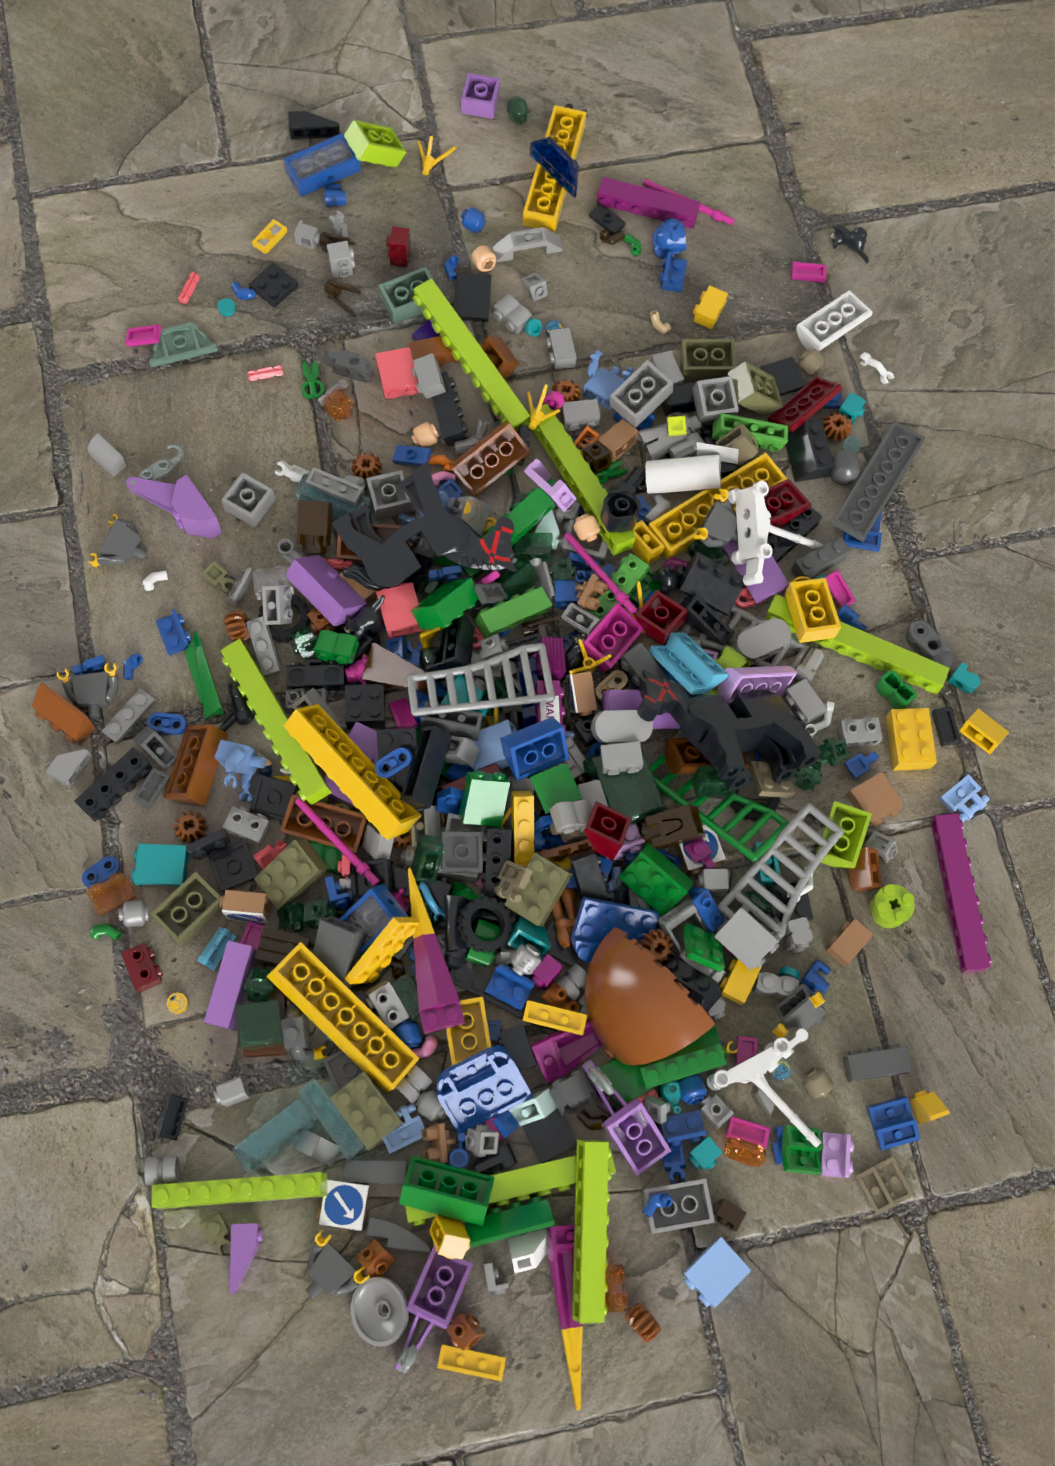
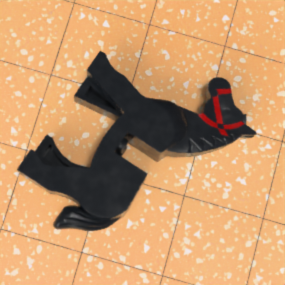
M428 461L413 470L412 475L398 483L424 516L407 523L393 533L386 541L381 539L374 530L371 510L367 504L351 514L346 513L332 522L347 548L353 551L363 562V564L354 563L344 569L342 572L343 576L355 580L368 589L381 591L383 588L397 587L424 569L409 545V542L413 544L422 538V534L439 558L447 557L457 564L473 569L494 571L506 568L512 572H517L512 563L516 555L511 547V538L514 531L512 520L507 517L499 518L495 525V531L490 532L483 540L479 539L463 520L444 510L439 490L433 482L432 467Z
M645 669L642 671L643 676L638 678L641 683L638 691H640L642 702L637 709L639 717L650 722L655 719L656 715L669 713L679 724L683 735L709 760L713 768L718 772L720 780H724L728 790L744 788L752 776L745 767L742 756L743 752L754 748L759 751L770 766L774 783L790 781L798 768L814 766L822 754L807 730H805L806 724L794 717L784 700L773 692L756 690L737 694L729 707L721 695H691L680 683L658 678Z

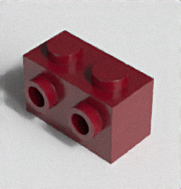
M392 226L391 235L387 236L386 246L388 247L387 257L390 258V265L408 267L411 252L410 229Z
M141 943L121 952L137 992L141 993L163 983L161 980L163 973L160 966L155 965L153 958L156 955L151 946L148 947L145 943Z

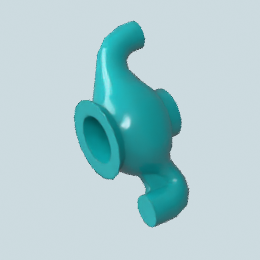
M678 1080L661 1084V1096L667 1102H670L674 1113H680L681 1108L678 1103L681 1092Z

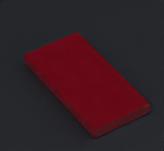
M815 377L784 403L782 408L771 414L767 420L770 423L788 426V431L793 432L843 390L841 384Z

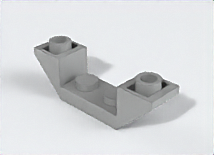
M541 227L509 233L493 246V251L496 256V263L513 260V251L544 246L546 254L563 251V247L558 234Z

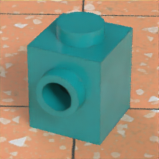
M850 392L840 407L839 412L842 416L847 414L846 419L851 420L850 425L853 424L857 417L861 418L865 411L863 406L866 400Z
M707 1136L687 1154L690 1156L689 1162L695 1169L700 1168V1170H704L707 1168L709 1171L718 1163L716 1158L723 1152Z

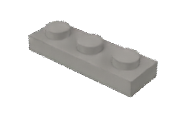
M313 467L305 481L306 486L354 506L357 505L364 492L363 487Z
M263 616L246 622L263 676L282 671L269 625H264Z
M140 688L104 727L102 733L118 745L155 704L156 700Z

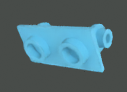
M219 927L197 961L215 971L223 959L227 942H234L237 936L230 933L229 930Z

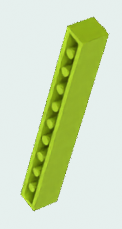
M432 278L415 287L413 296L415 304L421 307L424 317L431 321L434 331L441 335L444 345L446 347L449 346L456 361L459 360L466 375L469 374L474 387L479 388L484 401L489 402L494 415L501 419V423L507 420L516 432L520 430L522 425H529V413Z
M548 404L541 407L544 415L554 411L551 410ZM556 414L540 422L536 429L532 431L585 513L596 518L600 527L599 534L613 556L632 549L636 538L633 530L623 533H610L603 525L600 513L603 501L608 493L599 483L598 477L591 471L589 463L583 459L581 451L574 445L572 437L566 433L563 424L556 418Z
M775 594L765 619L767 621L772 618L781 619L787 623L791 633H796L786 598ZM841 621V628L835 638L813 641L824 648H830L841 655L851 657L857 662L872 666L876 670L884 672L892 670L902 680L907 681L911 685L919 686L930 693L938 694L944 686L950 669Z
M239 638L221 649L220 651L224 656L221 660L227 668H231L232 671L229 674L235 682H239L240 686H238V689L243 697L247 696L248 700L246 703L250 710H255L257 714L254 716L260 726L263 725L265 727L263 733L268 740L273 741L274 744L271 747L277 756L281 755L282 760L280 762L286 771L289 769L291 773L289 775L290 780L294 786H299L300 790L297 792L303 801L307 800L313 805L331 794V790L311 756L302 749L298 741L290 736L288 730L283 726L288 717L245 644Z
M612 1152L608 1159L610 1179H612V1174L616 1173ZM577 1155L491 1175L495 1178L488 1204L496 1202L497 1206L509 1204V1199L516 1197L518 1201L530 1199V1194L537 1192L538 1196L551 1194L550 1189L559 1188V1191L572 1189L571 1184L576 1183ZM405 1206L408 1223L413 1222L414 1226L426 1224V1219L435 1217V1213Z

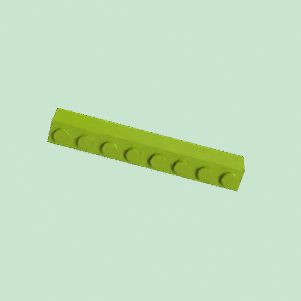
M577 1140L572 1319L580 1324L604 1323L605 1315L607 1314V1305L605 1303V1293L608 1289L606 1281V1270L608 1268L606 1248L609 1244L607 1225L609 1224L607 1203L610 1200L608 1181L610 1179L608 1159L611 1155L609 1142L603 1140Z
M314 1172L152 1185V1208L164 1209L327 1196V1174Z

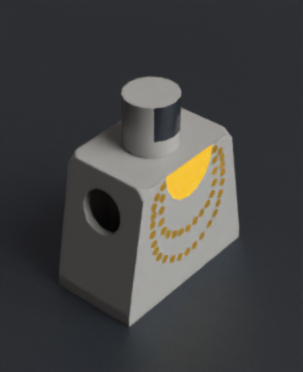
M471 496L461 497L457 500L451 498L447 506L453 510L452 515L463 520L477 537H481L491 506Z

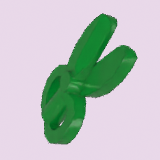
M303 361L302 369L307 381L302 384V395L306 399L320 398L324 395L325 388L323 383L318 380V364L313 362L312 370L310 371L307 362ZM316 385L320 386L319 393H317ZM308 386H309V390H310V395H309V394H306V391H305V390H306V387H308Z
M617 460L611 462L610 467L597 474L594 473V475L598 477L599 483L603 484L607 481V478H616L626 474L627 468L616 469L622 465V461Z

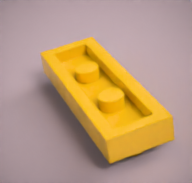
M527 1000L523 1021L584 1035L588 1014Z
M442 1344L437 1368L502 1381L506 1357L473 1350L462 1351L459 1347Z

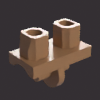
M592 574L588 582L584 581L582 586L576 585L574 589L578 592L576 596L579 599L578 605L587 612L589 609L597 611L600 601L595 596L597 593L606 594L608 590L607 584L602 582L597 575Z
M430 1123L429 1127L421 1130L423 1140H431V1148L424 1149L423 1151L424 1159L446 1163L448 1162L447 1152H451L450 1144L456 1143V1138H450L449 1130H445L444 1123Z

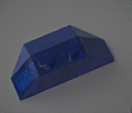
M551 137L531 142L530 156L575 198L578 185V162L572 159L566 150L561 148Z

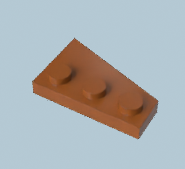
M585 839L550 850L542 849L537 852L551 861H562L568 856L588 849L594 852V849L589 839Z

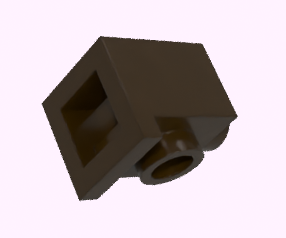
M721 1199L720 1202L716 1201L712 1207L713 1214L718 1217L716 1221L726 1227L731 1225L729 1230L737 1232L746 1212L726 1199Z

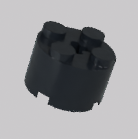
M614 489L608 493L603 501L600 518L606 530L610 533H623L633 530L637 523L641 503L635 494L628 493L629 490Z

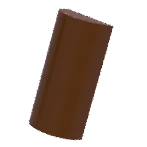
M687 738L668 739L665 746V762L672 774L718 773L709 760ZM742 753L745 767L749 769L750 765L744 753Z

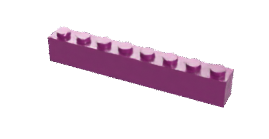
M958 813L936 815L930 820L960 972L962 974L985 971L991 968L992 961L990 954L987 953V936L983 933L982 929L983 917L979 914V898L975 895L974 876H971L970 857H967L966 852L967 841L966 838H963V822L959 818Z

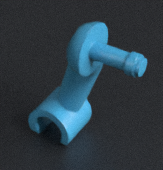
M420 881V885L417 887L421 889L425 901L434 912L435 921H438V914L443 915L445 920L444 908L438 907L427 884L424 881Z

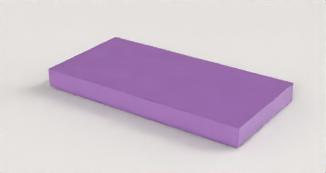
M730 539L729 543L723 547L732 561V553L739 549L738 543ZM772 555L770 558L764 559L762 569L763 581L759 584L747 586L756 604L761 603L789 586L788 581ZM747 562L741 565L734 564L738 573L744 577L746 575Z

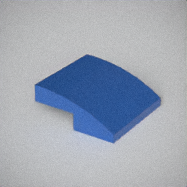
M902 1096L866 1106L880 1150L921 1140L916 1119L912 1117L908 1097Z

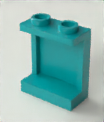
M138 844V849L134 851L136 866L135 869H132L131 879L137 887H142V885H161L179 888L187 880L189 853L184 845Z

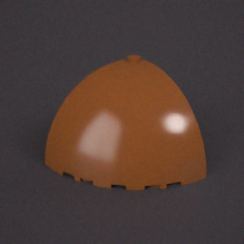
M614 927L598 946L587 972L585 1004L588 1018L596 1036L605 1047L604 1053L610 1059L614 1058L628 1065L654 1062L686 1047L706 1033L715 1023L699 1003L696 1004L693 999L688 998L687 995L690 992L680 982H674L676 977L665 966L663 967L659 962H654L656 957L650 951L643 948L634 938L632 940L627 939V933Z

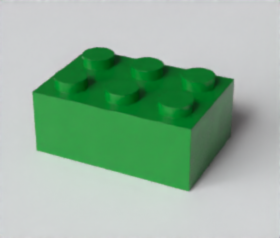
M472 578L447 582L411 609L420 629L434 630L437 627L446 628L452 624L451 621L453 619L461 617L464 614L463 611L476 605L475 602L479 598L473 588L475 584Z
M649 842L624 867L618 876L621 881L653 909L658 911L661 916L669 912L686 895L693 884V881L656 848H653Z

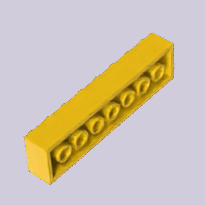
M554 105L524 207L523 226L532 228L544 227L554 233L556 232L584 133L587 112Z
M764 453L721 479V488L703 490L649 523L648 528L665 546L662 554L668 560L700 542V539H695L694 535H697V528L701 527L711 506L717 501L719 502V500L714 498L715 494H720L719 489H725L729 493L737 488L743 490L752 487L754 483L759 481H765L768 487L787 480V478L768 454ZM731 504L736 513V504Z
M319 704L295 709L283 725L288 730L289 735L298 741L302 749L308 752L314 759V762L327 773V776L339 786L341 792L349 797L353 805L360 809L366 816V819L387 840L409 832L422 816L414 807L400 800L401 793L387 778L377 775L374 763Z
M301 942L266 976L385 1093L393 1090L420 1059Z

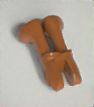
M573 888L563 891L552 910L557 929V939L563 948L570 947L568 934L572 933L577 918L574 904L577 892ZM560 899L564 903L568 919H564Z

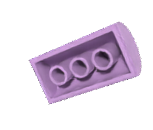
M791 666L727 668L725 671L729 674L728 678L717 685L718 695L723 696L727 703H732L737 694L756 690H767L782 698L796 676L797 671Z

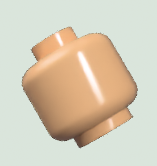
M482 245L477 247L471 255L473 264L481 272L492 270L496 264V256L488 246Z
M424 422L413 429L414 435L412 439L416 446L420 445L422 448H428L437 443L439 433L433 423Z
M587 513L575 519L573 528L579 540L591 542L598 538L596 534L600 532V527L593 515H588Z

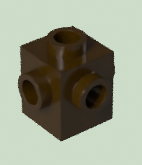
M599 442L583 448V459L589 463L591 470L595 474L610 467V452Z

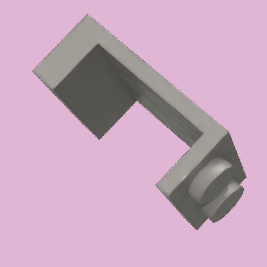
M743 905L714 937L750 970L755 966L759 969L766 961L764 956L768 952L773 954L780 946L777 942L781 937L779 935L773 936L748 913L750 909Z

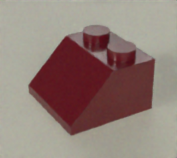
M657 590L635 614V618L649 638L660 645H666L670 634L676 633L685 623L688 610Z
M596 801L584 829L595 852L614 860L623 845L632 818Z

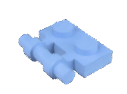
M969 774L939 798L951 813L957 809L960 811L959 818L962 822L970 820L977 810H982L990 799L985 794L981 798L979 797L977 792L982 788ZM971 799L973 804L968 808L964 803Z
M414 1103L407 1106L404 1104L399 1107V1110L395 1111L398 1118L404 1117L406 1122L384 1139L389 1154L422 1139L421 1130L425 1127L420 1116L411 1119L409 1115L416 1111Z

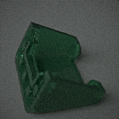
M642 747L643 767L636 773L622 771L617 775L603 774L600 754L585 759L583 761L584 771L591 777H598V780L601 781L608 806L632 818L630 825L636 824L637 827H640L642 823L646 822L645 817L664 812L663 800Z

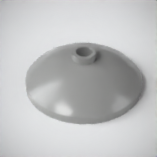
M372 1277L356 1288L351 1300V1318L360 1337L374 1346H387L396 1342L403 1335L408 1323L409 1311L405 1310L407 1307L406 1297L395 1282L385 1277Z

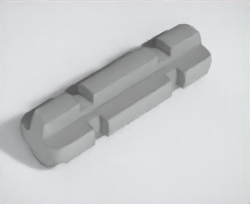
M340 379L324 393L325 395L318 398V402L322 406L330 403L342 390L348 387L346 380Z

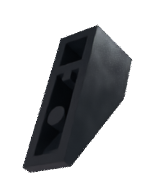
M307 111L288 112L291 140L332 138L340 134L338 122Z
M697 594L684 598L680 605L688 610L685 622L721 646H725L734 631Z

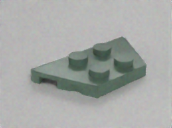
M193 322L162 329L159 343H154V353L149 362L152 368L216 352L218 349L216 344L212 343L204 332L200 331Z

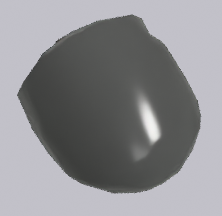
M847 449L840 450L832 457L834 468L831 470L830 475L832 481L838 485H848L855 481L860 474V462L857 454Z

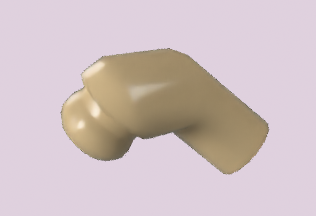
M658 311L650 312L652 325L661 334H666V332L671 330L667 322L662 324Z

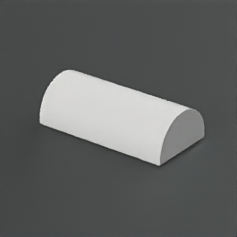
M849 290L797 324V334L807 350L816 349L819 352L871 317L873 311Z
M720 455L646 461V486L648 494L721 488Z

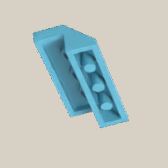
M671 633L666 645H651L649 653L691 695L707 694L728 678L729 674L686 633Z

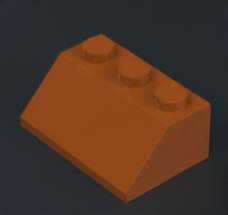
M41 682L32 703V708L36 711L34 715L41 721L46 719L50 722L49 726L57 733L62 731L65 734L63 737L73 744L75 741L81 745L95 730V726L83 712Z

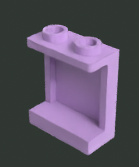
M538 459L531 462L524 472L537 487H540L563 512L577 500L561 480L553 487L547 483L552 475Z

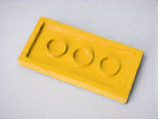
M393 917L345 977L349 985L373 983L376 981L380 971L390 964L392 956L402 949L404 941L414 934L415 928L420 922L415 917Z

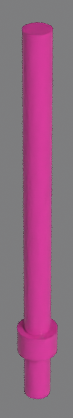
M646 178L642 185L653 190L687 198ZM700 203L699 211L712 216L718 222L721 220L731 226L734 224L735 219L725 215L724 212L718 209H711Z
M571 533L565 534L564 538L598 577L607 584V587L616 596V600L620 605H624L631 614L635 613L637 608L630 602L629 596L616 586Z
M301 797L295 801L298 807L357 868L356 871L362 877L365 876L373 886L378 885L380 880L370 871L371 868L365 862L363 863Z

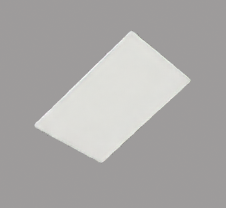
M697 442V456L719 454L722 462L738 464L739 449Z

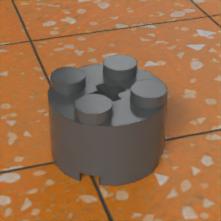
M582 1069L573 1072L571 1077L566 1080L563 1078L556 1080L552 1083L553 1087L550 1090V1094L561 1116H564L565 1111L571 1114L589 1105L587 1100L592 1098L594 1101L598 1097L587 1073H583Z

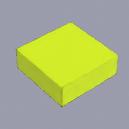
M685 416L667 417L668 437L687 434Z

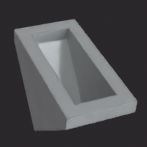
M304 1129L295 1149L332 1167L341 1147Z

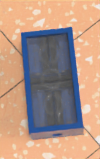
M344 133L283 159L286 174L301 197L361 171L360 161L348 145Z
M384 884L371 888L340 918V920L365 929L359 960L393 917H408Z

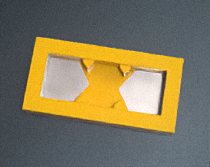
M273 219L252 241L253 247L267 254L288 232L287 227Z

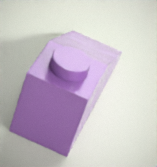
M260 1223L231 1224L229 1293H237L257 1253L260 1241H263L264 1230L260 1228Z

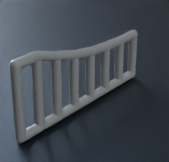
M683 593L677 603L680 605L683 599L689 596ZM734 605L731 612L735 613L728 626L734 630L741 617L751 622L749 626L751 628L757 626L762 620ZM715 610V613L720 617L722 613ZM685 623L680 633L688 634L692 627ZM702 633L699 638L690 636L692 639L702 640V646L723 651L728 646H721L717 642L706 640L707 636ZM791 636L786 649L777 653L770 664L762 660L755 665L759 667L778 666L791 644L800 649L791 665L796 670L809 651V646L803 642L799 643V640Z
M543 643L521 645L493 658L467 666L408 674L406 676L411 714L413 716L555 700L546 647ZM539 651L547 694L535 695L527 652ZM519 654L527 690V696L516 697L509 661L510 658ZM502 662L508 698L505 699L496 698L491 666ZM484 669L489 700L477 702L472 672ZM465 674L469 703L458 704L453 676ZM446 677L450 705L438 706L434 679ZM426 680L430 707L418 708L415 681Z
M806 803L778 835L774 843L760 856L719 903L718 909L727 918L731 919L735 913L728 906L736 899L742 905L747 906L750 912L775 932L773 936L779 935L781 940L785 935L787 923L790 921L798 898L808 879L828 851L843 835V829L814 805ZM809 812L834 832L828 840H825L802 821ZM796 827H799L821 846L816 855L790 835ZM784 840L810 861L805 871L778 850V847ZM772 855L800 877L795 888L766 864V861ZM759 870H762L791 895L787 906L753 878ZM747 884L784 914L780 926L740 893Z

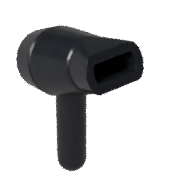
M238 688L230 690L234 712L219 727V729L225 732L236 720L239 725H247L253 721L252 711L246 703L245 696L243 697Z

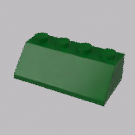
M715 1024L706 1033L681 1050L657 1061L640 1064L639 1066L646 1089L727 1065L728 1062Z
M412 1155L403 1183L399 1204L483 1226L495 1177Z
M542 1196L530 1199L531 1204L522 1206V1202L510 1204V1209L502 1211L501 1207L488 1210L489 1215L485 1216L483 1226L465 1222L467 1234L470 1238V1248L555 1225L548 1199L543 1200Z

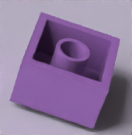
M468 73L461 98V113L494 119L500 96V79Z

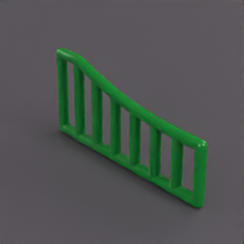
M665 752L642 771V776L680 806L690 804L682 796L699 781L709 788L690 805L698 806L699 808L715 792L726 796L707 816L699 810L701 821L751 861L758 860L789 824L788 820L773 809L728 790L704 774H690L693 777L675 792L667 785L679 774L669 772L661 780L652 774L665 762ZM733 801L744 805L723 827H720L713 821ZM752 809L763 813L764 815L738 840L729 834ZM771 818L780 824L754 852L744 845Z

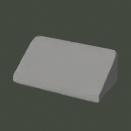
M542 562L532 571V576L536 589L542 586L552 603L555 592L547 563Z
M250 567L241 571L226 598V602L235 608L239 606L254 578Z
M600 780L577 785L583 798L582 800H589L592 809L596 801L608 806Z

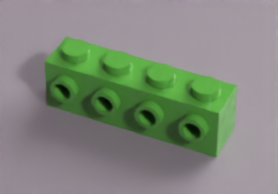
M721 413L713 422L712 439L719 440L743 423L756 438L758 449L762 448L771 452H779L788 442V426L724 413Z
M632 553L622 559L619 570L617 572L614 571L610 576V579L622 592L624 591L629 598L636 590L637 582L640 581L641 583L650 570L647 563ZM609 588L604 595L598 593L600 605L597 611L588 610L590 614L600 620L607 615L616 603H619Z
M542 586L537 589L532 587L521 596L516 594L507 602L500 601L491 609L488 607L478 612L479 615L474 621L484 639L547 613L553 605Z

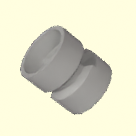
M574 964L567 971V976L563 975L556 981L559 987H563L567 991V996L571 1001H575L581 995V990L585 991L587 973L578 964Z
M416 1065L406 1074L407 1077H403L395 1087L412 1104L419 1098L420 1090L425 1091L433 1083Z
M168 1155L163 1160L160 1156L147 1157L144 1167L146 1185H157L161 1181L165 1184L178 1183L180 1176L178 1155Z

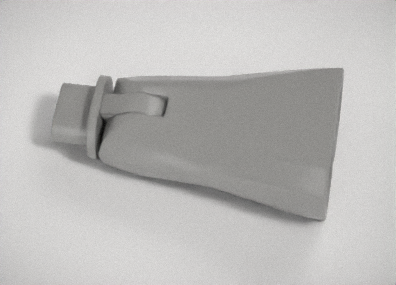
M696 415L690 418L685 417L686 435L668 437L667 423L638 431V439L649 460L660 459L669 452L670 447L685 441L688 435L700 429L701 424Z

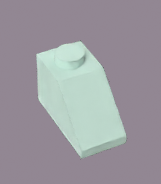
M552 510L543 517L531 538V546L551 555L553 549L557 550L560 545V532Z
M548 1088L533 1094V1098L509 1109L519 1125L522 1126L545 1118L557 1107Z

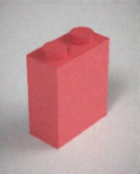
M410 347L375 353L376 365L385 399H395L399 396H411L419 393L416 386L418 378H415L412 371L414 363Z
M413 582L402 583L397 587L389 589L383 588L381 591L376 592L377 598L382 595L385 596L380 610L388 639L423 631L411 612V609L419 604Z

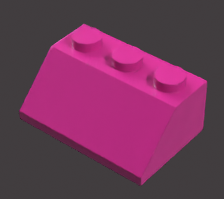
M616 603L583 641L588 657L598 661L611 654V658L597 666L602 673L609 670L639 636L643 628L619 603Z

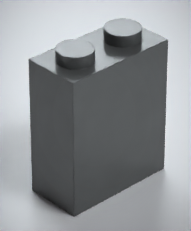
M333 916L321 919L313 954L339 980L343 981L359 960L365 929Z

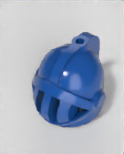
M670 218L654 231L653 248L656 256L664 258L667 257L668 251H671V257L682 251H686V236L683 222Z

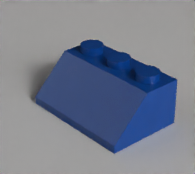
M554 717L500 738L503 755L516 781L569 760L564 727Z

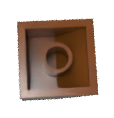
M488 336L480 345L503 378L508 377L520 364L500 337Z

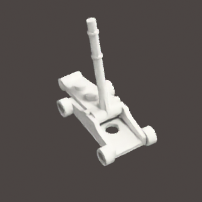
M765 481L756 482L752 487L743 490L738 488L731 490L728 495L729 502L736 504L739 549L732 553L731 558L735 565L747 562L746 575L743 577V582L746 586L759 584L763 581L762 569L764 559L770 558L772 555V548L767 544L769 532L792 540L795 543L808 546L811 549L823 546L822 543L816 540L805 538L800 534H794L770 524L769 518H771V514L767 510L764 496L769 491Z
M805 1029L793 1032L792 1038L789 1041L785 1038H778L774 1042L768 1043L764 1047L763 1052L728 1071L720 1070L707 1077L706 1086L711 1091H717L734 1082L746 1084L752 1081L774 1102L815 1148L821 1144L815 1133L774 1092L764 1077L767 1071L771 1073L779 1066L778 1061L782 1057L786 1059L794 1052L792 1048L797 1043L807 1040L808 1033Z

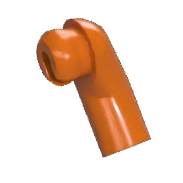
M445 455L430 457V465L441 464L444 467V471L450 473L453 471L450 466L453 461Z

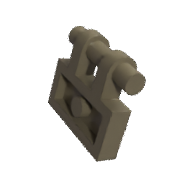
M506 860L498 876L501 882L499 886L494 888V892L499 897L506 898L510 902H520L522 896L518 891L520 888L525 889L533 871Z

